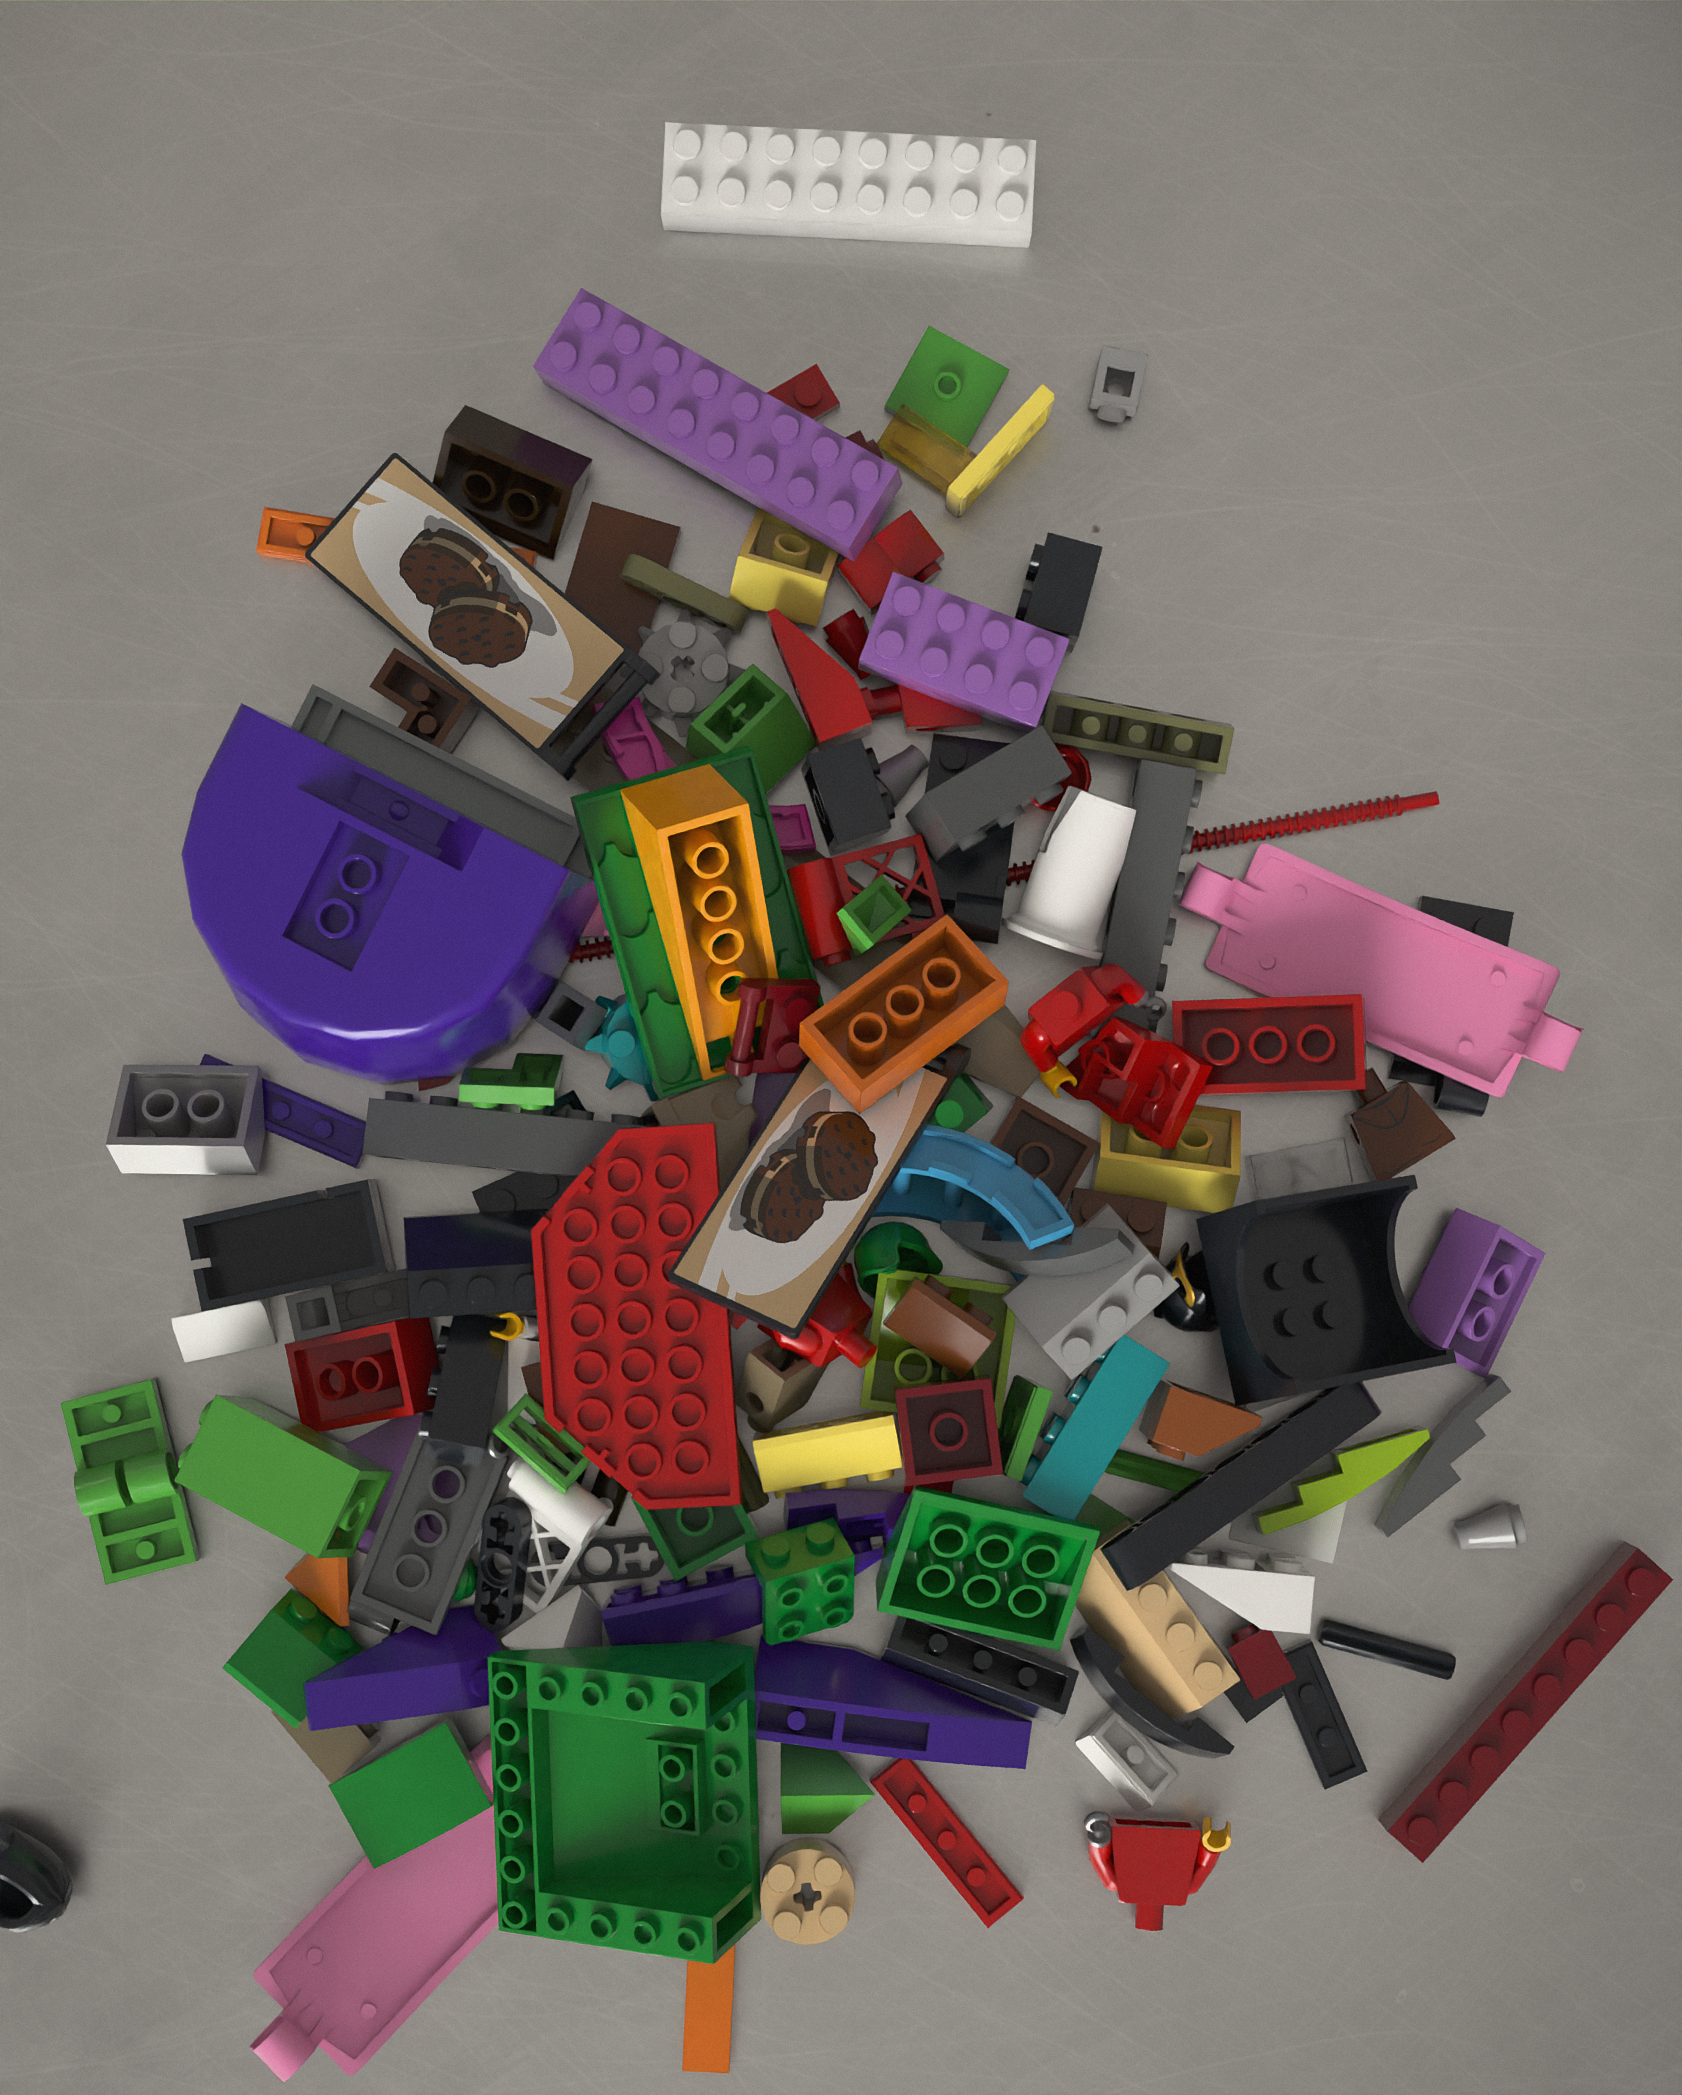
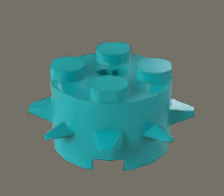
M626 994L619 995L615 1000L599 995L595 1000L596 1004L608 1010L598 1030L599 1033L588 1040L584 1049L600 1053L602 1060L610 1068L605 1087L612 1090L628 1079L642 1085L650 1101H658L659 1097L654 1091L652 1080L648 1074Z

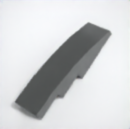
M1489 1374L1486 1379L1482 1380L1449 1411L1429 1434L1430 1439L1418 1448L1396 1481L1374 1524L1381 1534L1390 1537L1461 1480L1450 1464L1486 1436L1475 1420L1511 1392L1500 1376Z

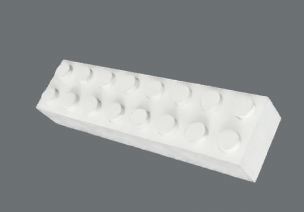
M665 122L661 197L663 229L665 231L1029 248L1033 221L1036 140Z

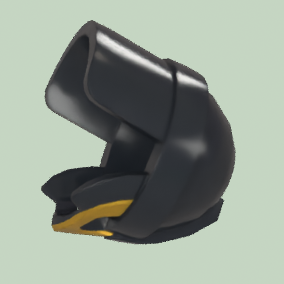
M1185 1242L1174 1258L1165 1265L1180 1286L1155 1307L1153 1313L1155 1317L1164 1318L1171 1326L1184 1332H1214L1219 1329L1203 1250H1200L1193 1256H1189L1190 1245L1188 1242Z

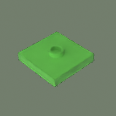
M928 326L888 398L884 409L965 453L1008 376L1010 369Z
M1016 1375L1013 1378L1003 1407L1001 1427L997 1428L1003 1475L1018 1481H1022L1053 1393L1052 1390L1020 1375Z

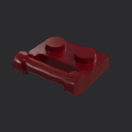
M740 979L737 996L741 998L732 1051L726 1055L724 1071L739 1077H746L751 1075V1073H797L807 1058L806 1053L799 1047L800 1022L816 1011L821 986L814 979ZM766 999L757 1052H751L759 1004Z

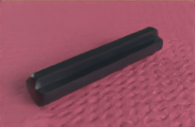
M1324 1620L1320 1626L1318 1642L1323 1646L1445 1680L1451 1679L1454 1673L1456 1658L1450 1653L1331 1620Z

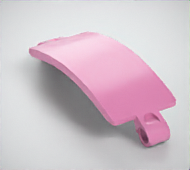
M1266 843L1259 845L1242 882L1197 862L1178 903L1180 906L1222 925L1205 962L1206 967L1212 972L1266 997L1362 994L1365 998L1366 1042L1500 1098L1506 1094L1522 1057L1564 1073L1584 1028L1573 1026L1544 1012L1560 977L1558 968L1423 913Z
M488 1734L470 1753L493 1793L491 1734ZM494 1804L489 1809L375 1869L372 1867L368 1857L365 1856L254 1971V1979L283 2010L254 2040L250 2048L283 2082L290 2078L305 2063L318 2045L347 2075L357 2073L437 1986L498 1924Z

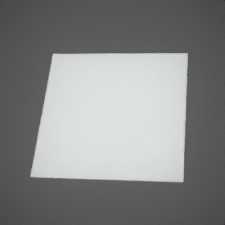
M1252 1435L1251 1441H1252L1253 1439H1255L1256 1437H1258V1436H1257V1435ZM1327 1453L1235 1518L1232 1522L1229 1539L1333 1564L1347 1501L1309 1520L1264 1536L1256 1531L1251 1514L1296 1500L1291 1482L1334 1470L1331 1454Z

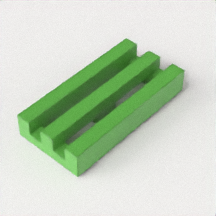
M526 1393L492 1430L562 1494L566 1492L591 1463L581 1453L584 1447L564 1428L559 1433L546 1422L544 1409ZM525 1410L580 1460L578 1464L575 1465L519 1414ZM513 1424L568 1475L566 1477L562 1475L515 1433L509 1425Z

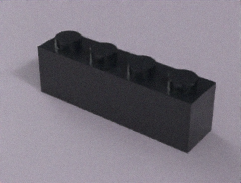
M898 1615L895 1617L880 1659L886 1663L1053 1726H1057L1064 1718L1079 1675L1078 1670L976 1632Z

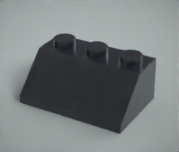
M545 1209L403 1217L407 1298L410 1319L537 1310L531 1230L545 1215Z

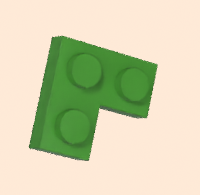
M517 1053L512 1069L465 1067L459 1083V1102H471L473 1106L478 1108H493L499 1104H519L520 1108L526 1110H539L547 1105L554 1106L563 1074V1055Z

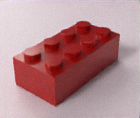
M1362 994L1172 1001L1173 1042L1213 1066L1199 1096L1368 1091L1365 998Z

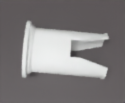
M1068 786L1045 832L1017 912L1011 914L1010 918L1003 917L1001 925L1059 949L1101 960L1103 952L1097 949L1098 945L1095 940L1125 860L1137 810L1096 794Z

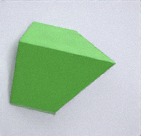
M781 1743L782 1834L830 1833L875 1795L838 1751Z

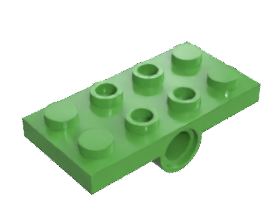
M155 1378L61 1402L77 1468L74 1474L75 1494L83 1515L89 1517L105 1585L198 1561L200 1557L181 1484L174 1481L178 1474V1468Z

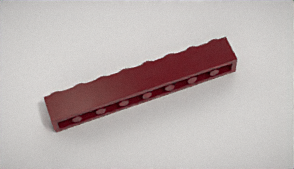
M1624 1541L1382 1814L1378 1821L1387 1832L1418 1860L1424 1863L1674 1579L1638 1547Z

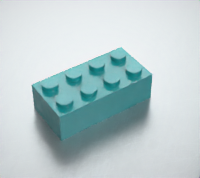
M1123 1335L1091 1364L1085 1376L1082 1374L1076 1376L1064 1393V1397L1069 1402L1060 1416L1053 1412L1039 1434L1044 1443L1036 1456L1031 1453L1022 1481H1019L1016 1486L1021 1496L1055 1517L1074 1521L1170 1363L1126 1335Z

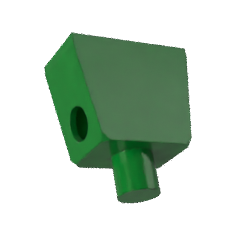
M961 1073L952 1084L943 1101L937 1106L929 1124L964 1133L985 1116L994 1105L968 1075Z

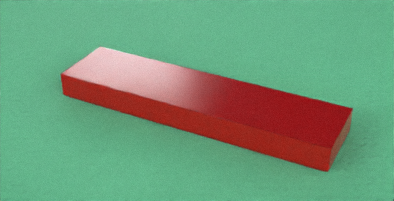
M894 1758L869 1778L873 1787L987 1928L992 1926L1024 1899L1021 1891L915 1760Z

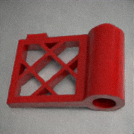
M922 834L832 858L811 861L787 870L813 961L822 960L824 968L851 960L849 952L853 951V948L837 912L854 898L853 894L857 896L862 890L849 883L844 865L862 861L877 870L872 882L881 874H884L906 887L901 896L905 902L911 891L928 899L933 918L917 922L905 916L901 922L906 925L889 930L875 944L910 935L911 940H913L945 916ZM913 847L918 867L909 880L887 866L895 851ZM887 854L882 864L872 859L873 857ZM920 875L924 888L916 884Z

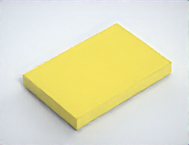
M1044 384L1034 392L948 487L945 508L956 518L964 514L1049 420L1055 394Z

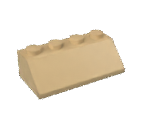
M1126 1518L1098 1538L1075 1606L1091 1629L1124 1656V1659L1119 1664V1668L1131 1685L1170 1718L1175 1719L1202 1708L1241 1679L1232 1663L1165 1570H1162L1132 1590L1127 1591L1100 1549L1108 1541L1132 1525L1128 1518Z

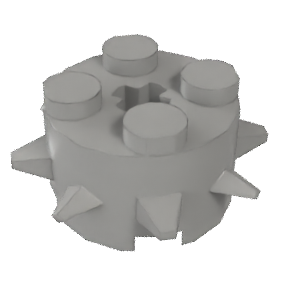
M681 610L677 622L674 624L665 625L656 632L644 626H641L637 631L644 644L639 651V656L660 673V677L652 686L647 683L641 690L644 696L642 701L646 717L658 713L667 720H674L679 737H687L693 720L713 703L745 669L728 663L727 654L724 649L732 633L728 627L712 634L702 626L694 625L688 610ZM687 664L692 666L693 678L686 682L683 677L678 682L674 680L676 677L675 668L677 666L683 665L685 667ZM628 666L620 668V676L626 679L633 672Z

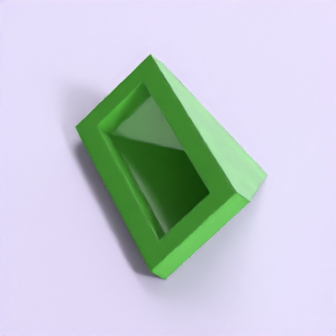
M881 874L840 909L837 915L856 957H858L881 939L912 909Z

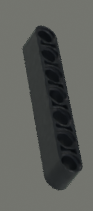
M1363 1382L1327 1388L1101 1547L1100 1550L1127 1591L1132 1590L1157 1575L1375 1420L1382 1412Z

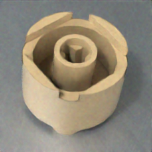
M812 1837L791 1840L780 1847L768 1861L762 1875L760 1903L763 1915L774 1933L779 1938L796 1944L814 1945L833 1938L846 1928L855 1904L854 1874L846 1857L824 1840ZM811 1883V1888L815 1891L813 1898H805L804 1894L800 1893L802 1884Z

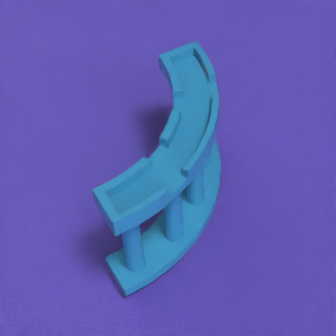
M930 1124L927 1125L872 1216L911 1217L941 1224V1220L985 1222L1002 1238L1001 1241L1025 1242L1029 1250L1072 1234L1074 1229V1223L1047 1185L1038 1177L1034 1179L1015 1164L1016 1159L988 1142L966 1133ZM1010 1272L1016 1282L1025 1276Z

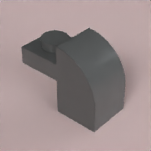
M559 979L553 992L532 1018L570 1044L585 1051V1045L589 1039L596 1035L605 1020L608 1010Z

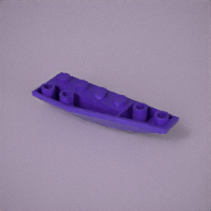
M870 1538L847 1541L855 1556L854 1576L883 1558L881 1543L871 1545ZM733 1565L720 1566L706 1570V1578L688 1581L687 1576L675 1582L671 1576L660 1579V1585L653 1589L642 1591L641 1584H631L613 1589L614 1594L606 1599L601 1609V1615L611 1646L710 1641L763 1623L762 1587L752 1569L734 1572Z
M761 1635L754 1679L756 1739L884 1757L1026 1769L1032 1727L1031 1720L921 1675L881 1661L879 1658L855 1648L801 1640L784 1641L769 1645L766 1643L763 1635Z

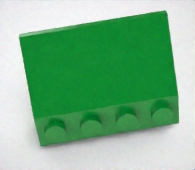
M915 1485L889 1537L875 1580L877 1611L1060 1651L1100 1534V1527Z

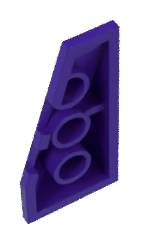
M474 1604L450 1608L437 1635L413 1625L399 1633L394 1632L383 1638L381 1643L357 1656L352 1655L304 1682L309 1730L316 1731L488 1706L487 1657L496 1651H501L493 1631L485 1629L478 1622L474 1613Z

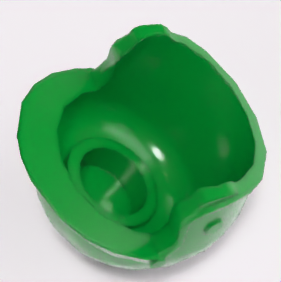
M904 1222L880 1223L870 1228L861 1237L854 1251V1265L858 1275L857 1281L861 1289L873 1299H875L879 1273L888 1275L900 1269L939 1274L943 1270L942 1261L931 1250L928 1240L923 1233L914 1226Z

